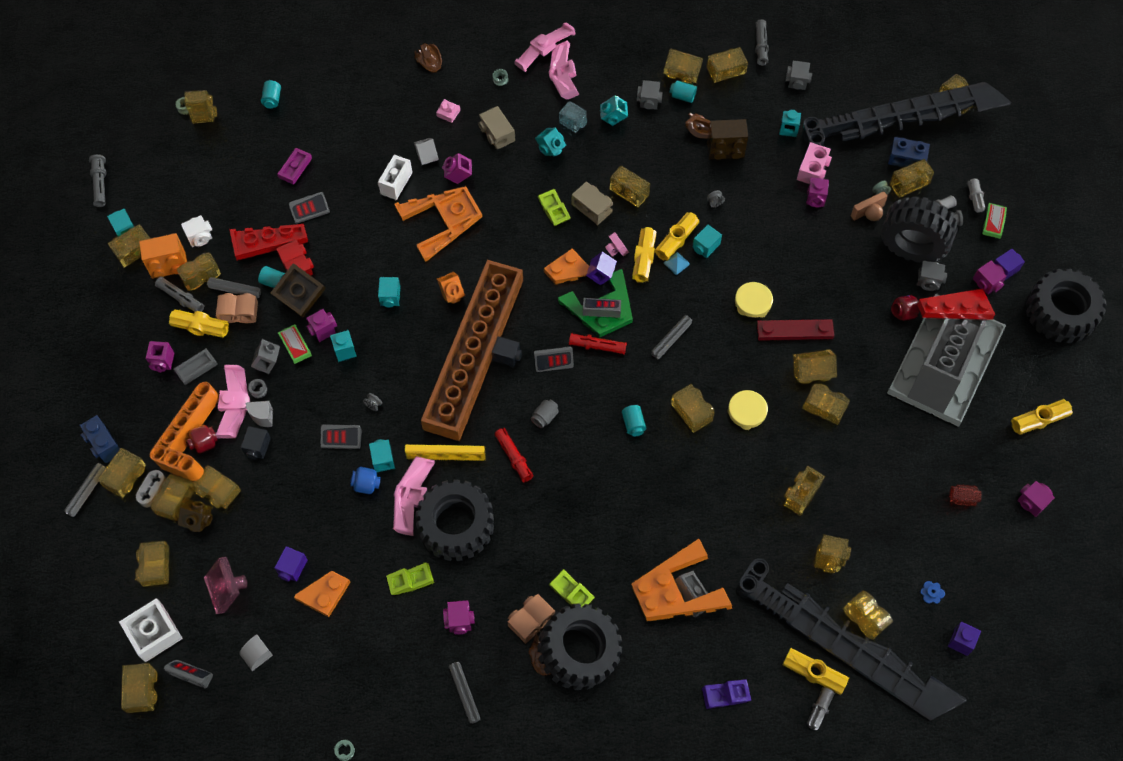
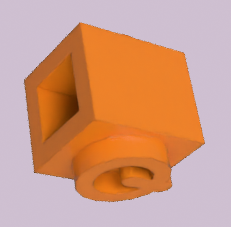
M452 272L437 278L442 295L448 303H456L461 300V297L465 296L456 273Z

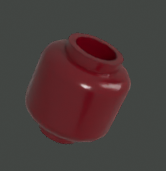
M913 295L897 297L891 306L892 314L901 321L915 319L920 312L917 306L919 301Z
M201 425L190 430L188 433L189 438L186 439L190 450L195 449L199 454L214 448L215 442L218 441L213 428L207 425Z

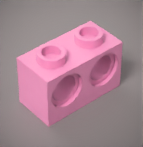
M810 142L799 169L797 180L809 184L811 177L824 179L826 174L824 168L829 166L832 158L829 156L831 149Z

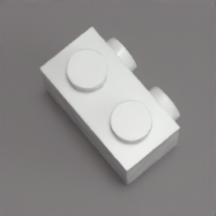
M397 155L392 157L378 181L382 195L395 200L398 199L412 174L410 160Z

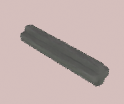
M210 277L207 282L209 288L239 295L250 293L256 296V298H259L261 295L259 287Z
M687 315L683 316L656 345L651 355L656 359H660L692 324V319Z
M99 463L94 466L65 508L64 512L67 515L74 517L105 473V466Z
M454 662L449 665L469 722L475 723L480 720V715L460 662Z

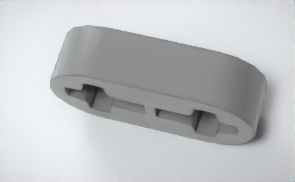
M153 470L149 472L140 486L136 499L141 506H152L165 487L166 477L161 471ZM159 477V479H160L159 482L156 481V482L154 483V482L152 481L153 479H157V478ZM149 494V496H150L149 499L146 498V499L144 500V499L142 498L143 496H147V495Z

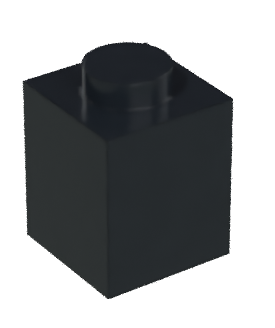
M498 336L492 350V361L514 367L516 361H520L522 355L520 343Z
M248 426L241 445V449L246 457L250 459H264L271 439L268 431Z

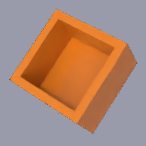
M176 233L139 241L142 261L152 279L189 271L186 252Z

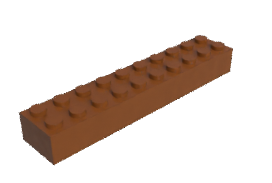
M487 260L421 419L424 431L460 441L492 361L493 347L497 337L502 336L523 283L522 269Z

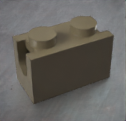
M498 106L479 114L481 122L478 123L482 132L487 134L489 143L493 144L496 149H500L515 141V130Z
M587 181L572 194V205L597 225L612 213L610 208L613 205L612 200L608 196H604L597 187L590 185Z

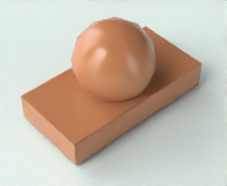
M881 192L854 205L851 214L853 220L855 221L866 215V218L870 221H878L883 215L882 207L885 205L888 197L887 194Z

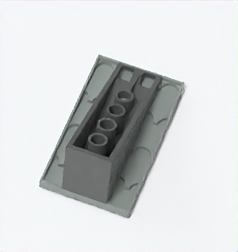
M924 318L887 394L915 405V407L930 414L932 413L934 416L959 427L1006 325L994 319Z

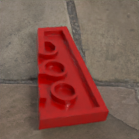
M304 224L283 225L275 229L269 226L263 227L261 230L245 228V231H236V229H229L237 260L275 251L276 248L294 240H297L299 244L308 242Z
M983 289L919 299L917 304L923 318L993 320L995 316Z

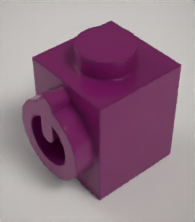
M459 153L453 157H448L442 166L444 177L459 184L472 175V160Z
M811 177L807 191V205L824 207L828 195L829 180Z
M991 260L977 270L973 280L980 289L989 294L992 291H999L1004 286L1003 282L1006 275L1002 266L994 264Z
M322 309L307 317L309 325L306 327L311 336L315 335L319 342L335 334L334 328L337 327V324L330 312L326 313Z
M150 341L146 355L149 368L160 373L165 370H171L174 351L168 342Z
M1035 481L1031 486L1027 484L1021 489L1020 493L1022 495L1018 501L1025 510L1031 512L1036 517L1055 497L1048 486Z
M469 601L447 602L448 608L443 609L445 629L449 628L450 632H454V634H465L467 631H471V624H474L475 621L474 611H470Z

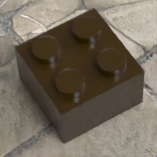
M746 119L710 121L707 140L709 159L744 158L748 141Z
M293 263L271 291V294L304 318L326 288Z

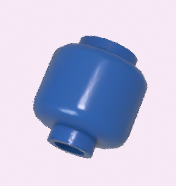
M358 467L356 471L352 472L350 486L353 487L355 492L372 494L375 488H379L380 477H377L375 469Z

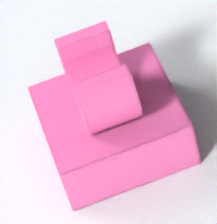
M444 99L436 112L437 117L452 123L460 112V106Z
M616 233L609 236L612 243L608 244L605 248L611 256L616 255L618 252L622 256L629 253Z

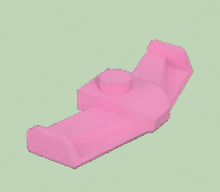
M564 23L561 28L547 35H538L530 41V47L519 59L515 60L514 64L526 72V69L539 54L545 56L556 48V42L570 35L574 36V28L568 23Z
M568 41L556 45V48L552 50L549 70L551 81H553L560 96L565 99H571L579 95L571 78L576 76L575 65L572 60L567 61L570 48Z
M224 365L228 391H220L218 409L219 411H225L216 432V437L236 438L247 411L246 402H250V397L248 396L244 368L239 365Z
M415 456L400 483L396 485L394 492L393 529L398 533L413 536L414 507L418 508L419 501H424L423 495L426 493L427 488L421 487L434 466L435 460Z

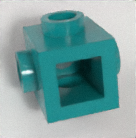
M615 95L600 104L601 119L612 126L628 117L627 102Z
M546 128L535 137L540 151L545 156H557L562 152L561 149L566 146L563 135L556 128Z

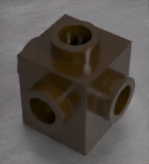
M187 501L180 507L178 525L194 532H201L212 521V506L205 505L201 501Z

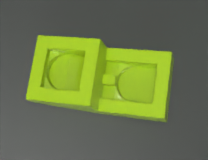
M555 189L538 196L544 211L554 226L571 219Z
M423 563L409 570L404 568L386 576L391 595L413 591L434 583L428 563Z
M564 569L549 584L571 606L579 603L583 607L584 604H589L595 598Z

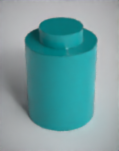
M271 80L264 82L261 103L266 108L271 109L278 106L281 85L278 82Z
M678 80L676 83H672L670 88L673 98L689 103L693 102L697 91V86Z
M264 266L259 274L258 281L263 285L274 288L285 273Z
M631 405L624 408L622 415L627 433L632 436L642 435L643 431L646 430V425L640 406Z

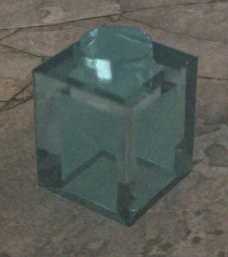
M569 101L559 112V123L577 132L587 123L586 110Z

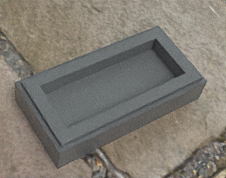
M204 349L174 368V371L184 385L218 364L209 351Z

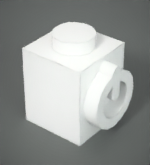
M202 216L192 218L181 224L192 247L203 246L212 239L210 234L212 228L208 221L204 222Z

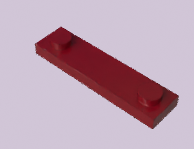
M832 319L757 321L758 340L834 338Z

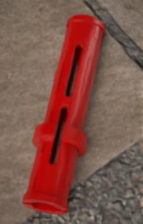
M571 333L569 345L585 347L587 350L592 348L625 355L627 345L626 342Z
M501 428L497 430L494 435L510 459L512 468L517 471L522 482L532 479L533 473L529 470L525 457L521 456L506 429Z

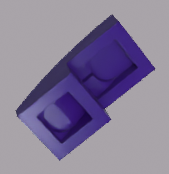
M747 679L727 681L724 684L705 685L702 687L706 709L751 701Z

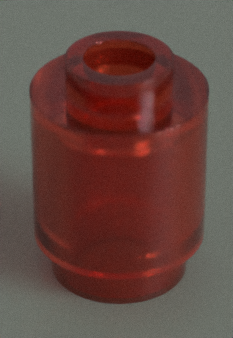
M958 484L951 486L950 502H955L958 505L976 506L977 502L981 501V491L978 490L977 486Z

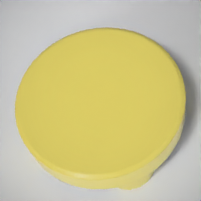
M749 282L742 285L737 290L735 296L738 313L748 317H765L773 303L771 291L765 285L757 282Z
M750 390L736 393L731 398L728 406V414L731 420L744 430L760 425L765 420L768 411L765 399L757 392Z

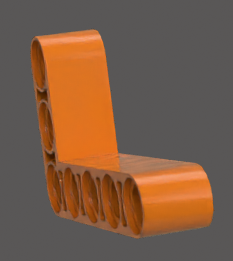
M202 382L194 389L150 452V458L161 469L190 481L200 479L204 469L193 457L184 454L183 451L188 446L186 439L189 438V431L201 426L219 401V394L210 383Z

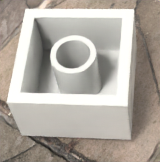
M157 598L119 621L138 656L145 662L183 639L166 609Z

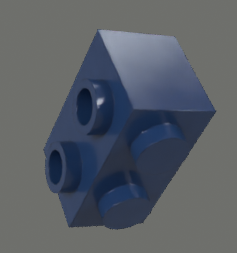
M894 137L888 164L923 171L927 163L930 144Z
M98 415L80 425L83 430L81 436L87 444L89 442L92 444L93 447L90 450L96 458L100 456L106 464L122 454L119 446Z

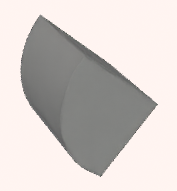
M432 138L414 142L422 165L439 160Z
M269 401L246 402L247 411L256 424L263 427H272L273 409Z
M257 634L240 651V656L251 671L273 656Z

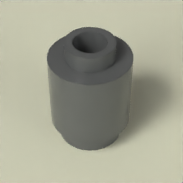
M543 400L532 413L531 421L539 428L547 426L559 413L558 405L553 400Z

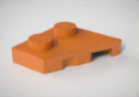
M571 249L546 266L544 273L555 284H559L565 281L578 280V277L586 276L589 265Z
M331 571L297 593L294 598L329 617L350 584V580Z

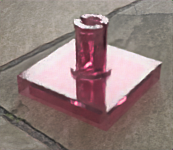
M227 557L218 558L204 577L216 614L224 613L239 595L238 589H245L247 587V580H245L246 577L244 575L233 576Z

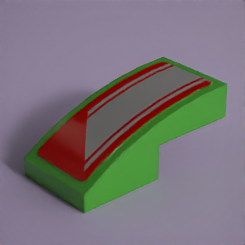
M992 203L988 204L986 219L983 224V235L1001 238L1007 207Z
M296 325L278 332L294 364L312 356Z

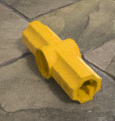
M687 212L676 225L670 228V233L655 249V253L660 259L668 261L675 251L684 245L685 239L699 224V219L692 212Z
M650 227L641 229L634 257L635 265L632 279L642 283L648 281L650 266L654 258L656 231Z
M175 309L169 316L170 326L186 329L194 335L203 336L204 334L224 338L228 333V321L211 318L206 313L195 311L193 314Z
M1065 399L1049 405H1040L1036 410L1012 418V428L1019 435L1036 428L1042 429L1047 424L1071 416L1073 413L1072 406Z
M790 648L783 663V666L806 677L809 682L818 683L839 695L843 693L849 677L826 666L823 661L814 660ZM811 668H818L821 675H814L811 672Z

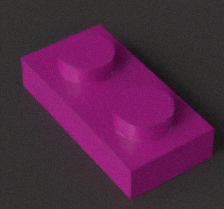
M295 148L278 172V177L291 184H295L311 161V154Z

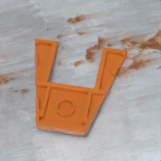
M466 186L444 191V194L436 196L432 194L427 195V198L419 200L415 198L408 200L407 203L399 204L398 202L394 204L403 221L436 206L448 230L417 244V248L425 262L482 218V213Z
M697 539L631 584L647 621L674 618L673 615L685 614V616L693 615L694 612L706 611V613L715 612V609L722 608L732 609V604L724 588L684 602L671 574L672 572L708 559L700 539Z

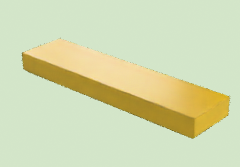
M405 445L407 459H414L417 456L430 460H485L484 446Z

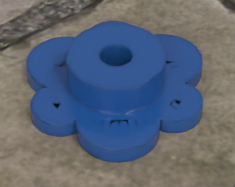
M930 581L925 582L924 588L920 591L924 596V601L928 604L932 602L938 604L940 599L945 596L944 590L940 589V584H933Z

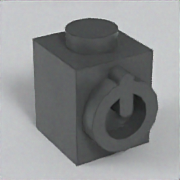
M793 61L792 66H788L786 81H789L788 88L806 89V85L811 82L812 73H809L810 63Z
M643 80V85L638 86L637 101L640 102V108L657 109L658 103L662 101V92H659L660 82Z
M923 261L918 272L917 286H921L927 291L939 290L941 284H945L947 273L944 272L945 265L937 262Z
M262 339L255 350L251 367L269 374L276 363L280 346Z

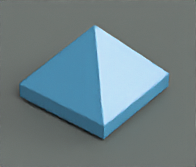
M678 252L672 255L668 261L664 262L675 275H678L690 265Z

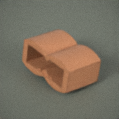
M231 293L219 295L216 317L217 319L228 321V323H254L257 316V298L250 293L238 296Z
M539 594L527 598L523 604L524 607L519 611H513L508 617L509 628L525 644L555 614V610Z

